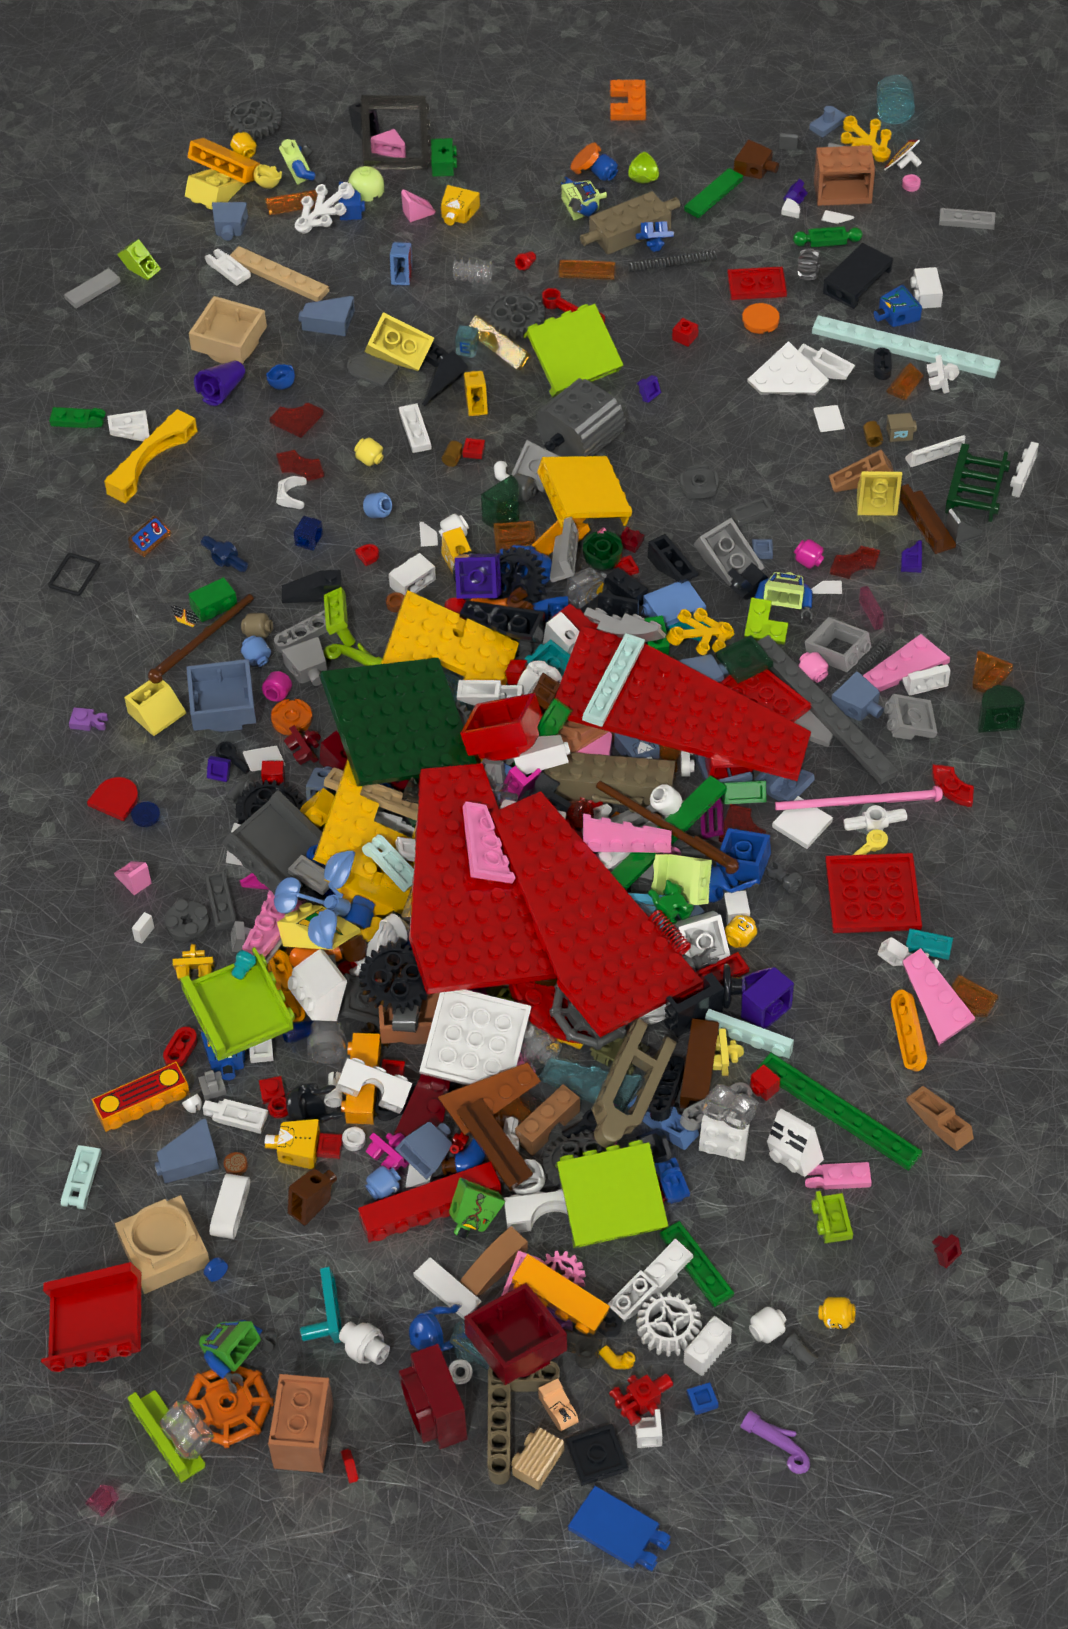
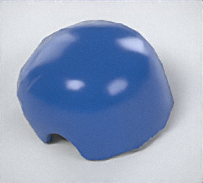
M278 364L266 373L269 385L276 390L289 388L295 380V372L291 365Z

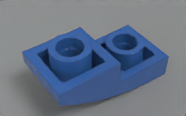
M568 596L536 602L532 604L534 605L533 609L544 612L545 623H547L548 616L556 615L568 605Z

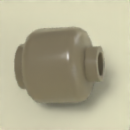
M249 613L242 619V633L247 638L255 635L256 637L266 639L273 630V622L269 620L268 615L265 613Z

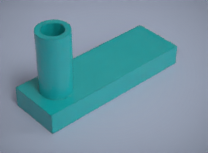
M330 1267L321 1268L320 1272L327 1321L300 1327L303 1342L329 1335L334 1343L341 1342L339 1334L342 1330L336 1280Z

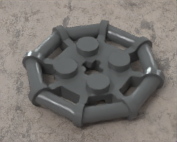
M555 985L556 991L552 1009L549 1010L551 1017H554L566 1035V1040H572L594 1047L595 1050H601L602 1046L618 1038L622 1039L625 1037L626 1025L600 1038L560 990L558 985ZM563 997L568 1000V1007L565 1009L561 1007ZM566 1016H567V1018L569 1019V1021H570V1023L572 1024V1026L574 1027L573 1029L571 1028V1026L569 1025V1023H568L567 1020L565 1019ZM582 1030L588 1031L587 1034H590L591 1037H590V1036H587V1035H584V1034L577 1033V1031H580V1032H582Z

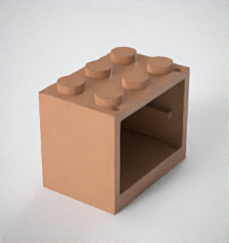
M871 145L816 148L814 185L817 206L872 204L875 167Z
M279 1374L268 1442L274 1469L323 1473L334 1404L329 1378Z

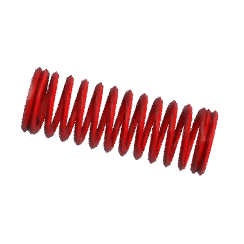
M657 910L650 915L648 920L656 924L655 928L656 926L658 927L657 931L660 930L659 934L670 924L668 928L662 931V937L664 935L665 938H668L667 941H670L669 945L673 944L672 948L673 946L675 947L674 951L676 953H680L681 956L684 955L691 947L690 942L684 939L685 936H682V933H679V930L674 928L675 925L669 922L670 920L667 919L661 910ZM666 918L660 925L657 926V924L662 919ZM668 921L662 928H660L662 924ZM673 926V928L669 932L664 934L670 927ZM676 929L670 936L667 937V935L672 930ZM678 932L672 939H670L672 935ZM678 935H680V937L677 940L672 942ZM683 938L678 944L675 945V943L679 939ZM684 940H686L680 947H678V945H679L681 942H683Z

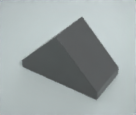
M952 508L948 511L946 529L956 543L983 532L974 518Z

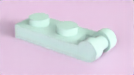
M376 835L371 843L368 842L362 847L363 853L371 857L403 892L412 887L414 869L382 835Z
M77 1146L62 1194L61 1206L70 1207V1205L77 1206V1209H86L90 1189L102 1154L100 1148ZM73 1191L80 1192L79 1196H72Z

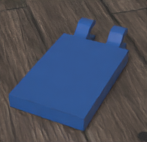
M594 1486L568 1525L569 1531L631 1568L636 1563H639L649 1571H653L657 1565V1556L645 1551L646 1547L651 1542L666 1551L671 1543L669 1541L670 1535L663 1531H658V1522L597 1486Z

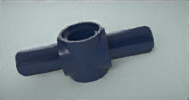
M210 536L202 537L201 545L211 551V557L218 566H232L239 572H246L248 563L238 557V551L231 542H217Z

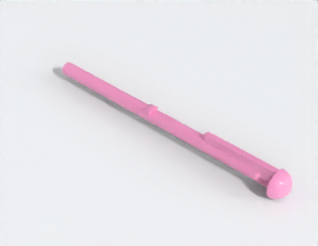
M933 786V790L782 801L775 802V810L934 799V802H938L943 797V791L940 787Z

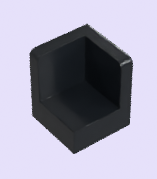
M658 1129L636 1136L637 1141L642 1140L643 1144L650 1143L654 1164L672 1158L667 1138Z

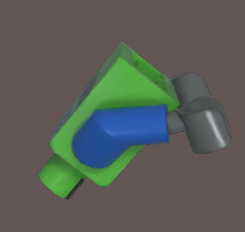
M252 1321L221 1322L209 1335L204 1334L199 1340V1345L205 1353V1361L219 1377L228 1380V1388L232 1393H237V1387L233 1383H239L243 1387V1379L240 1374H231L230 1372L237 1370L260 1341H262V1348L266 1352H272L273 1345L277 1343V1337L274 1333H262L263 1330L253 1325Z

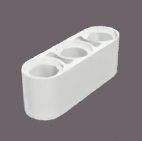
M225 1174L210 1223L211 1236L235 1239L250 1189V1177Z

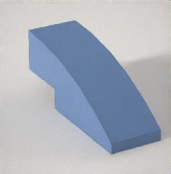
M637 1096L627 1105L628 1109L635 1103ZM648 1106L642 1120L651 1129L661 1131L668 1141L683 1150L699 1136L698 1130L689 1131L682 1127L680 1124L681 1115L678 1114L674 1106L671 1116L665 1121H654L651 1119Z

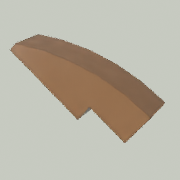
M922 1086L906 1098L907 1103L924 1123L954 1150L958 1151L974 1139L972 1126L955 1114L953 1106L926 1087Z
M510 1226L483 1252L459 1282L476 1297H479L511 1270L510 1265L514 1263L518 1251L524 1253L528 1251V1241Z

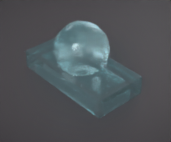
M461 1321L458 1322L450 1339V1343L455 1346L456 1358L469 1363L475 1361L485 1370H488L489 1364L466 1336L465 1324Z

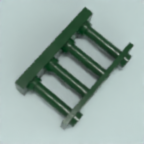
M962 443L946 501L945 513L948 514L951 508L954 509L959 506L990 511L988 522H992L994 514L998 515L1000 503H997L1004 472H1009L1011 461L1007 460L1008 452H1004L1002 461L988 459L968 453L969 444ZM972 463L999 468L1000 471L999 475L969 470L965 466ZM968 477L995 482L996 487L991 489L965 484L962 478L966 479ZM964 491L993 497L992 503L961 498L958 492L962 493Z

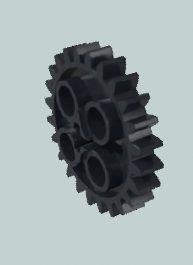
M510 547V551L503 549V554L496 553L500 554L501 595L497 598L489 599L509 598L514 590L521 587L528 594L523 599L524 601L533 604L532 601L539 602L537 595L544 594L540 588L546 587L542 580L547 577L541 575L545 568L539 567L542 561L536 560L537 555L531 554L530 550H524V548L520 547L517 549ZM509 564L510 569L506 572V567ZM527 567L528 573L524 576V570ZM505 584V585H506V590H505V592L503 593V592H502V587H503V585Z
M267 780L264 781V785L257 781L255 788L249 785L248 791L242 790V796H238L235 818H238L237 824H243L266 804L277 790L299 810L302 807L303 799L298 798V792L291 793L292 786L285 789L284 782L278 786L276 785V780L272 782V785Z
M388 943L386 950L380 945L379 953L372 950L371 957H365V963L361 964V972H359V979H361L359 987L363 988L362 995H368V1003L375 1000L374 1008L382 1005L383 1012L391 1008L392 1014H395L396 1008H399L401 1013L404 1014L405 1007L413 1011L414 1004L420 1007L422 1000H427L428 994H426L413 951H409L408 944L404 949H401L400 943H397L396 948H393ZM389 962H395V963H397L398 965H396V966H391V965H389L388 963H389ZM404 964H408V965L405 966V968L402 969V971H401V968L403 967V965H404ZM407 974H415L417 977L411 978ZM376 979H383L385 982L379 983ZM391 986V989L387 993H385V991ZM400 990L403 991L404 994L398 995L395 993V991Z

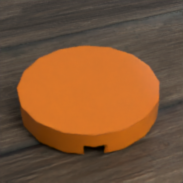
M591 143L576 155L570 167L575 174L582 173L580 171L582 169L590 168L598 159V151H601L598 144Z
M765 303L749 305L742 314L744 327L750 332L757 334L774 331L780 321L777 309Z
M289 699L282 700L271 711L272 726L283 735L292 734L289 728L293 725L301 733L306 731L313 719L311 707L300 699H295V701H289Z

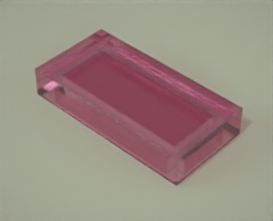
M861 587L859 602L874 629H881L884 614L869 587Z

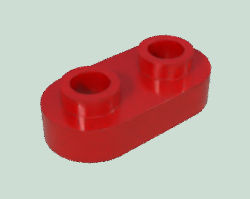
M181 1027L175 1032L163 1052L166 1065L177 1062L180 1068L186 1063L198 1042L196 1031L193 1028Z

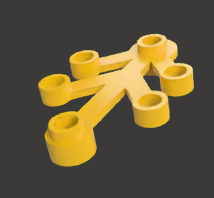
M847 116L843 121V129L846 132L841 134V142L843 144L851 143L852 146L871 145L874 159L878 162L887 161L891 155V150L887 147L888 140L891 139V131L889 129L881 130L880 138L882 140L879 146L875 141L877 132L881 127L880 120L873 119L870 121L871 130L868 135L857 125L858 122L854 116ZM849 132H855L860 138L852 137V134Z
M697 608L693 614L695 619L691 618L692 615L688 610L682 609L677 616L678 620L695 629L683 630L681 627L676 626L670 629L666 638L669 643L678 646L684 638L702 637L696 646V651L701 655H706L710 650L709 642L711 637L716 636L717 640L713 643L712 649L714 652L721 654L726 648L725 641L733 637L734 630L727 622H716L709 618L706 610L703 608ZM700 622H704L705 624L709 625L711 628H709V627L703 625V624L700 623Z

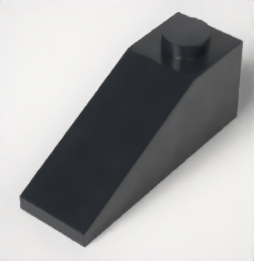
M454 350L448 355L444 353L438 358L437 361L439 363L433 372L422 402L424 406L463 376L468 369V365Z
M666 534L648 541L647 558L658 571L681 584L699 575L697 570Z
M320 570L282 585V603L324 602L325 594L340 587L343 588L341 570Z

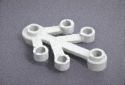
M341 183L338 191L325 202L324 199L328 190L324 184L318 185L315 189L318 194L315 209L311 214L310 209L314 205V201L310 196H305L301 201L304 206L302 216L295 222L296 230L305 234L312 227H328L332 224V219L329 215L337 214L341 216L345 214L346 208L343 203H337L334 207L331 206L340 198L349 199L354 195L355 190L350 183Z

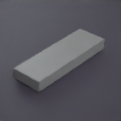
M940 208L939 225L994 230L996 212Z
M108 268L64 294L65 300L73 307L78 308L121 282L120 277Z

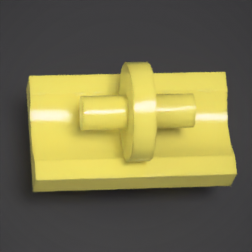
M726 1028L719 1029L715 1050L719 1051V1054H715L713 1070H721L722 1076H728L729 1058L732 1063H737L738 1058L744 1054V1048L741 1045H737L735 1040H731L730 1045L727 1046Z

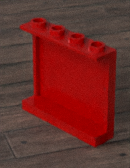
M129 1262L44 1282L43 1292L50 1297L48 1357L41 1359V1363L52 1372H62L66 1368L84 1367L88 1363L106 1362L110 1358L128 1357L132 1353L140 1352L142 1272Z

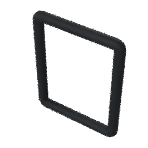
M68 553L49 581L48 587L80 596L99 567L100 562L74 553ZM69 557L95 564L78 592L53 585Z

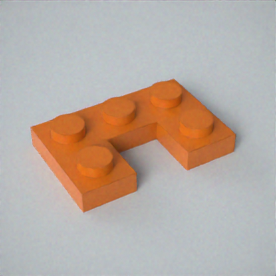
M610 80V97H628V103H610V120H646L645 80Z

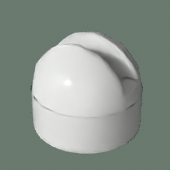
M197 1093L184 1101L182 1105L188 1112L196 1113V1109L201 1110L202 1101Z

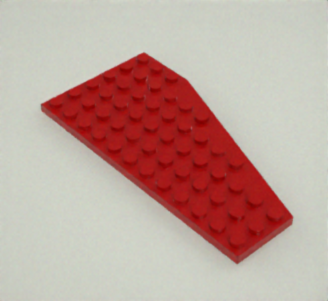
M581 626L555 698L573 710L567 719L568 721L798 781L811 731L645 643L603 726L600 727L583 721V713L623 638L615 634Z
M483 763L421 769L419 774L409 941L426 994L556 979V974L547 952L543 951L533 927L534 921L523 895H520L515 881L511 884L474 878L470 875L463 805L465 802L484 804L487 806L490 815L492 812L499 810ZM501 846V850L503 852V855L505 856L506 853L504 851L503 846Z
M541 791L491 813L490 816L495 826V835L497 838H500L511 865L509 869L514 873L516 878L514 881L520 895H523L534 921L533 927L543 951L547 952L558 979L557 985L600 1038L665 1005L668 996L675 1000L701 986L703 980L680 953L678 954L674 951L675 947L673 946L672 948V944L669 945L670 942L667 941L664 935L662 937L663 933L659 934L660 930L657 931L658 927L656 926L655 928V924L648 920L649 917Z

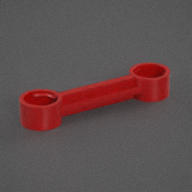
M548 288L542 293V304L547 309L559 308L564 312L570 310L575 312L579 308L562 299L558 289ZM600 313L601 318L605 324V316L602 313Z

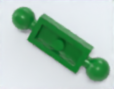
M845 226L808 229V235L802 231L795 233L793 242L797 246H804L807 242H810V247L847 245L848 239L852 242H858L863 234L857 227L851 228L849 232H846Z

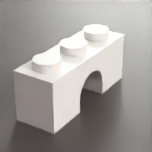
M347 1058L335 1089L357 1097L362 1086L373 1084L381 1092L378 1106L400 1114L412 1083L408 1082V1079L404 1076L387 1074L386 1070L381 1067L374 1066L372 1068L364 1065L365 1062L360 1059Z

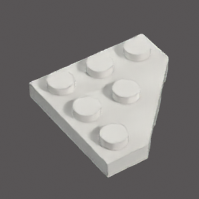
M788 341L749 377L747 382L760 395H816L829 383V379Z

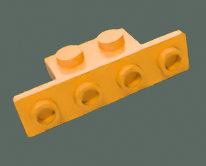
M572 518L579 532L578 542L590 531L588 524L582 523L587 518ZM558 520L531 545L536 548V551L547 556L553 552L555 537L563 532V527L560 526Z

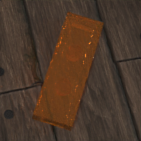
M315 190L265 198L268 213L273 215L302 210L304 206L301 201L305 196H310L313 199L314 205L311 207L313 208L315 207L318 194Z
M560 260V278L614 280L615 262Z

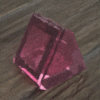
M100 1485L85 1504L99 1516L103 1517L119 1498L112 1486Z

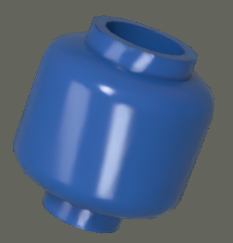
M602 154L592 165L591 171L601 181H610L618 173V165L610 156Z

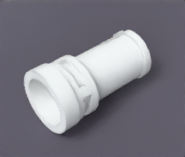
M334 1072L329 1073L328 1085L336 1086L341 1073L336 1072V1079L334 1078ZM334 1089L330 1093L325 1094V1105L333 1108L340 1107L343 1101V1092Z

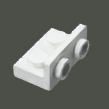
M948 664L935 666L930 669L910 673L907 677H903L902 682L909 696L948 686L951 670Z

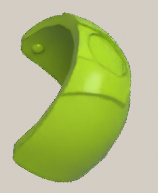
M642 152L631 162L628 175L634 182L645 184L657 180L659 170L655 160L647 152Z

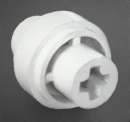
M348 1322L340 1331L339 1340L345 1343L347 1355L356 1362L367 1364L372 1361L376 1365H380L388 1357L390 1346L384 1343V1336L381 1330L370 1323L356 1325L353 1322Z

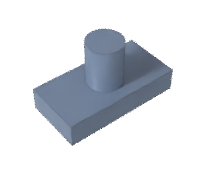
M826 106L824 114L810 123L809 129L823 138L842 125L847 115L833 106Z

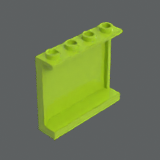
M588 304L582 305L577 311H567L557 319L551 317L539 326L538 324H533L527 328L524 334V338H529L551 385L549 392L552 398L556 397L579 378L593 382L620 371L624 366L595 304L590 306Z
M255 947L252 948V953L256 957V964L250 968L249 972L241 980L232 976L231 972L235 967L234 964L191 981L189 975L180 978L182 990L218 1061L293 1030L294 1013L291 1007H286L284 1003L286 999L282 990H277L275 986L276 979L272 971H267L265 957L263 954L259 955Z
M642 1140L630 1142L629 1147L620 1148V1145L607 1147L606 1152L597 1153V1150L583 1152V1157L574 1158V1155L560 1157V1161L555 1164L558 1169L573 1236V1248L644 1234L668 1227L650 1143L643 1144Z

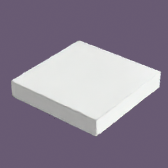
M797 796V798H796L795 800H804V799H802L801 797ZM817 807L784 810L772 823V828L808 849L832 823L833 817Z

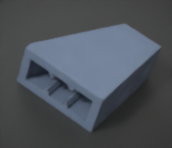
M348 296L305 303L303 311L299 313V322L302 324V330L346 336L355 311L354 297Z
M206 1118L197 1122L157 1152L159 1161L154 1163L157 1175L163 1176L164 1183L219 1169Z

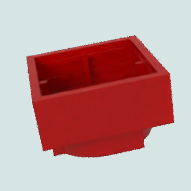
M531 693L476 704L460 733L468 756L478 754L480 759L486 758L498 761L519 757L520 754L530 749L539 736L537 726L543 716L536 694Z

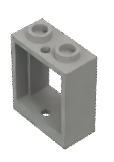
M830 617L804 642L806 652H818L829 666L848 672L871 648L869 632ZM834 638L853 644L845 654L826 648Z

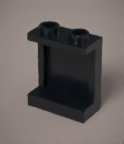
M712 972L704 976L703 991L679 1004L671 996L666 998L664 1023L667 1029L673 1031L677 1037L691 1030L692 1019L705 1020L708 1009L723 1013L724 988Z

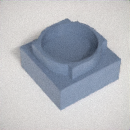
M249 659L186 667L190 713L194 731L204 729L219 732L243 729L242 725L256 723Z

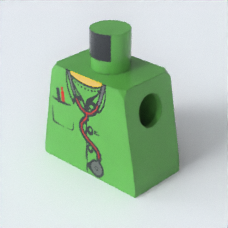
M460 1178L449 1210L452 1219L458 1223L454 1234L466 1239L471 1228L480 1232L485 1231L505 1203L501 1194L498 1191Z

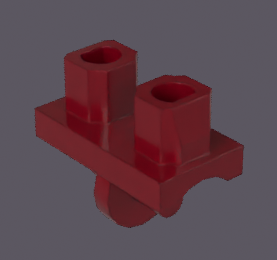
M293 725L289 728L292 734L284 739L285 744L291 751L301 746L299 750L293 753L294 758L300 765L309 760L316 763L319 759L311 746L314 748L319 746L318 742L321 739L319 732L307 729L304 732L305 736H303L296 726Z

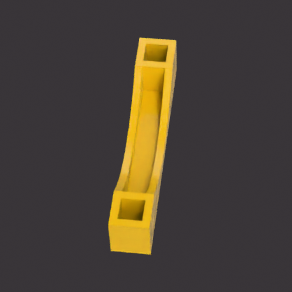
M178 409L169 415L124 462L119 464L112 474L107 476L104 481L107 495L123 503L128 502L138 492L139 476L148 462L166 449L187 443L198 432L196 419Z

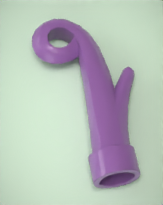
M751 1410L748 1412L740 1428L750 1434L753 1432L791 1454L787 1460V1466L793 1473H806L810 1467V1460L807 1454L794 1441L788 1438L795 1437L796 1432L767 1423ZM795 1461H800L801 1465H797Z

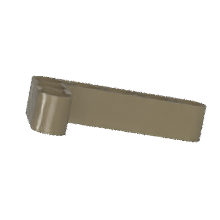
M550 1361V1364L529 1375L528 1378L522 1379L519 1377L507 1385H504L500 1379H496L494 1377L496 1375L495 1372L489 1367L487 1465L489 1479L494 1484L501 1485L506 1483L511 1475V1392H538L539 1387L557 1378L560 1381L559 1366L553 1361ZM548 1373L554 1375V1377L549 1379L543 1376ZM496 1397L505 1398L502 1402H496L494 1399ZM496 1420L505 1421L502 1425L494 1424ZM496 1443L505 1444L502 1448L494 1447ZM497 1466L505 1468L502 1472L493 1470Z

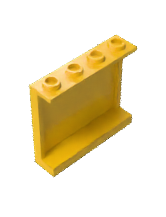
M607 456L542 457L537 473L561 527H563L564 519L571 516L572 518L620 517L623 526L627 525L632 515V508L627 502L626 495L622 491L619 479L616 477L613 466L610 464Z

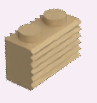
M538 1427L535 1433L531 1432L527 1436L524 1443L525 1449L522 1453H516L511 1462L513 1476L537 1490L543 1485V1482L564 1452V1441L543 1430L541 1427Z

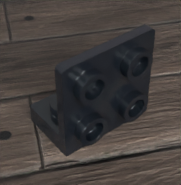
M601 592L598 594V608L605 611L608 616L612 617L614 614L623 618L624 614L631 616L637 614L641 617L643 615L644 606H640L638 600Z

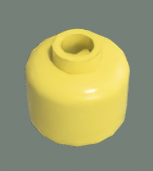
M370 437L362 438L354 448L356 452L355 457L368 467L374 464L378 465L384 458L382 445Z

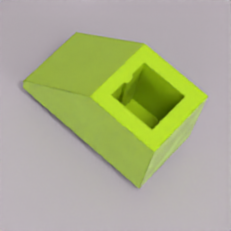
M139 239L130 243L117 254L130 271L146 280H149L161 270Z

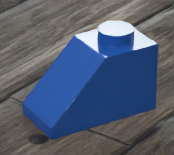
M355 190L351 198L339 199V203H343L346 208V212L340 216V220L362 219V212H365V201H361V193Z

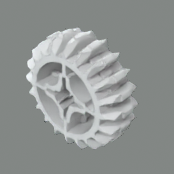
M669 1291L667 1297H663L659 1293L658 1299L651 1296L649 1303H643V1310L638 1311L636 1326L638 1327L637 1334L641 1336V1342L648 1344L649 1351L657 1348L658 1356L662 1351H666L668 1357L671 1355V1351H674L679 1356L680 1349L685 1350L701 1332V1314L696 1312L697 1307L695 1304L689 1305V1298L681 1300L680 1293L676 1297H672V1293ZM661 1312L659 1318H656L654 1322H650L656 1314ZM688 1326L684 1333L677 1336V1332L679 1330H682L683 1327Z

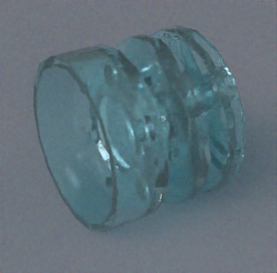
M891 75L882 79L876 89L879 117L884 122L890 124H899L907 121L912 117L915 110L912 82L907 77L901 75Z

